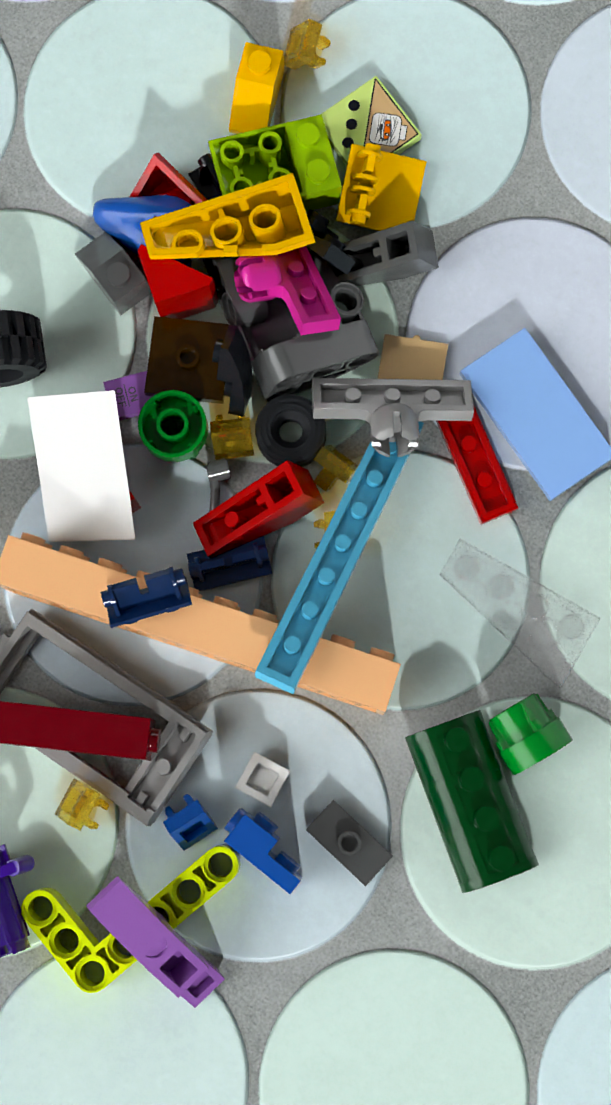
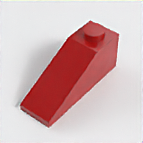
M287 460L192 524L207 556L212 558L291 525L325 502L309 470Z

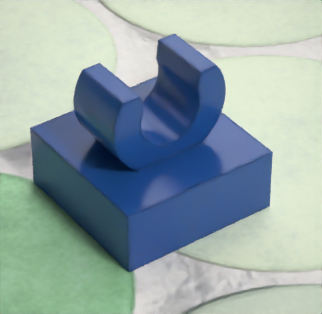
M188 794L183 796L187 806L177 813L170 806H167L165 814L168 819L163 821L168 833L183 851L218 829L212 817L198 800L194 801Z

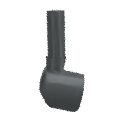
M225 458L213 460L207 466L210 482L209 512L220 505L219 481L231 479L228 461Z

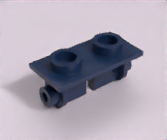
M264 536L212 558L207 556L205 550L187 554L190 577L193 580L194 588L200 592L273 574Z
M172 566L165 570L144 575L148 588L141 590L136 578L107 585L108 590L101 591L100 593L104 607L108 611L110 627L114 628L124 624H133L141 619L165 612H174L180 608L192 605L183 569L174 570Z

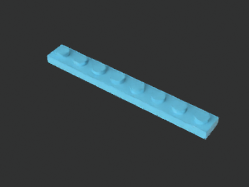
M421 421L418 422V424H419V435H420V433H421V431H422V427H423V424H424V423L421 422ZM370 442L256 669V678L294 694L410 454L397 457L396 442H389L390 457L379 454Z

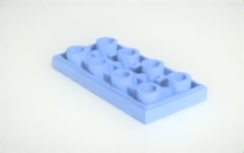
M523 328L460 371L459 374L463 380H471L472 393L549 501H552L611 461V446L526 328Z

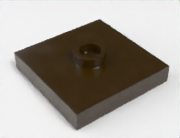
M154 316L144 389L145 395L154 396L163 391L177 390L193 396L199 402L224 404L226 382L216 380L218 363L212 362L217 338L224 340L229 324Z

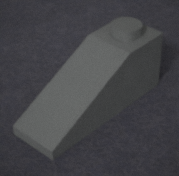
M413 220L343 243L346 246L343 252L355 261L348 275L327 262L341 282L352 283L355 286L405 279L439 268L433 231Z

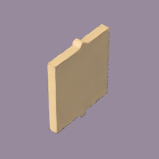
M385 334L377 379L443 380L448 344L420 340L418 335H415L413 338Z

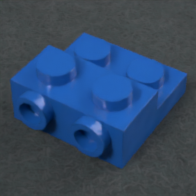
M243 808L239 809L224 827L230 833L224 842L291 894L302 879V876L297 872L301 865L282 850L277 856L271 851L280 840V837L275 834L278 826L261 812L257 813L254 817Z

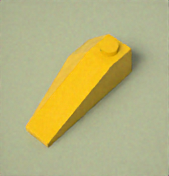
M293 173L140 222L151 260L278 255L315 243Z

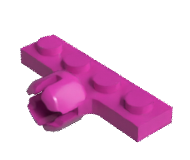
M307 246L278 255L240 256L235 261V265L239 267L234 272V281L241 300L253 303L273 300L276 297L282 298L288 306L300 335L339 330L341 317Z

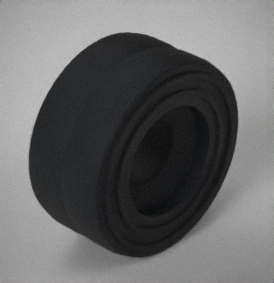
M282 395L276 397L262 408L257 417L255 435L258 447L263 456L276 466L288 460L304 467L312 463L321 454L325 446V419H313L312 401L303 396ZM287 422L298 423L303 430L302 436L295 442L283 440L279 434L283 424Z

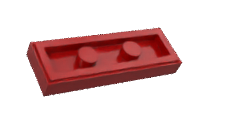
M475 407L472 421H436L480 524H485L518 510V505Z

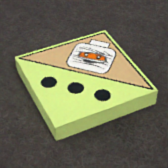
M377 76L322 113L330 145L346 166L351 144L365 147L366 143H372L381 146V151L400 155L421 140L422 134Z

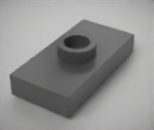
M334 800L306 829L364 886L393 857Z

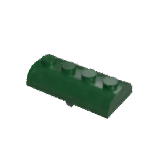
M481 710L405 737L462 893L495 884L539 865L486 728Z

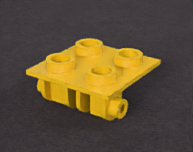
M366 143L365 147L351 144L336 221L377 231L414 221L427 161L381 151V146L372 143Z

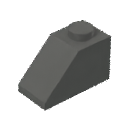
M104 232L75 253L77 259L120 316L151 294L147 279L125 250L108 233Z

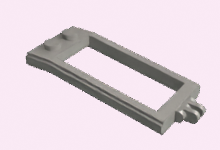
M30 609L29 612H26L11 636L3 633L0 637V694L41 635L169 721L161 733L158 753L151 754V761L143 760L126 787L120 785L74 752L35 748L116 803L146 826H151L211 738L213 730L37 611Z

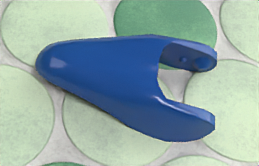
M170 195L107 198L99 200L94 204L93 219L102 230L139 256L138 249L140 245L146 246L140 222L192 205L179 197ZM190 258L174 259L191 267L192 261Z

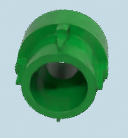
M168 390L154 395L144 404L138 418V430L143 443L152 455L167 462H181L198 456L208 436V422L202 406L193 396L182 391ZM175 417L184 421L183 430L179 434L167 435L163 432V425L168 419Z
M535 693L494 716L488 723L498 741L495 744L500 750L499 753L513 776L537 764L573 741L561 719L556 717L552 709L548 710L539 695Z

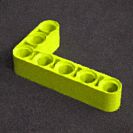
M218 845L208 850L147 903L152 907L158 906L165 909L169 915L168 923L173 929L176 928L237 875L241 866L239 854L227 845ZM220 852L230 856L233 864L231 872L223 876L216 874L211 868L212 857ZM184 880H194L200 886L201 894L197 901L188 902L181 897L179 888ZM49 887L41 888L29 893L23 900L21 912L25 922L82 991L87 993L101 991L137 961L133 955L127 956L118 950L117 939L111 933L99 942L56 889ZM39 896L48 898L52 903L53 910L49 918L39 917L34 910L35 900ZM68 928L76 932L79 942L75 950H67L61 945L59 936L63 929ZM89 961L99 962L103 966L105 975L101 982H93L87 978L85 967Z

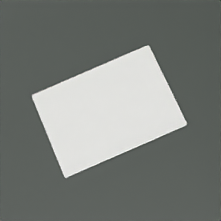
M115 391L28 397L49 541L136 539Z

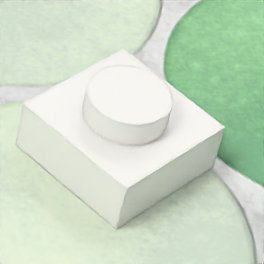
M254 752L235 788L272 807L290 771Z

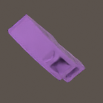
M119 876L111 881L86 905L98 921L152 975L178 998L180 996L183 997L194 1008L225 980L213 964L181 937L160 913Z

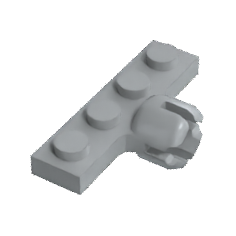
M312 378L313 419L365 420L370 424L372 447L379 454L390 457L389 442H396L397 457H403L410 454L418 446V437H420L418 422L424 420L472 421L474 405L471 380Z

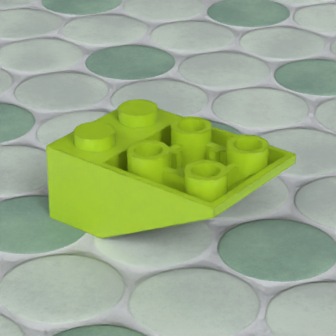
M322 114L208 141L222 196L293 173L305 211L339 204L342 185Z

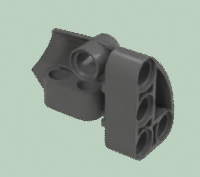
M309 251L334 304L335 301L341 302L348 311L339 309L335 304L341 317L339 330L300 335L288 306L282 298L276 297L273 300L253 303L241 300L234 281V272L239 267L235 265V261L240 256L202 258L209 276L214 280L217 297L228 324L238 326L245 340L251 358L252 369L266 402L282 395H295L311 389L312 378H337L379 356V351L368 323L364 320L361 313L364 304L361 290L352 283L341 282L327 262L314 251Z

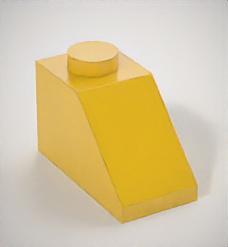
M248 42L245 43L235 81L229 132L239 134L270 126L285 71L284 52L282 50Z

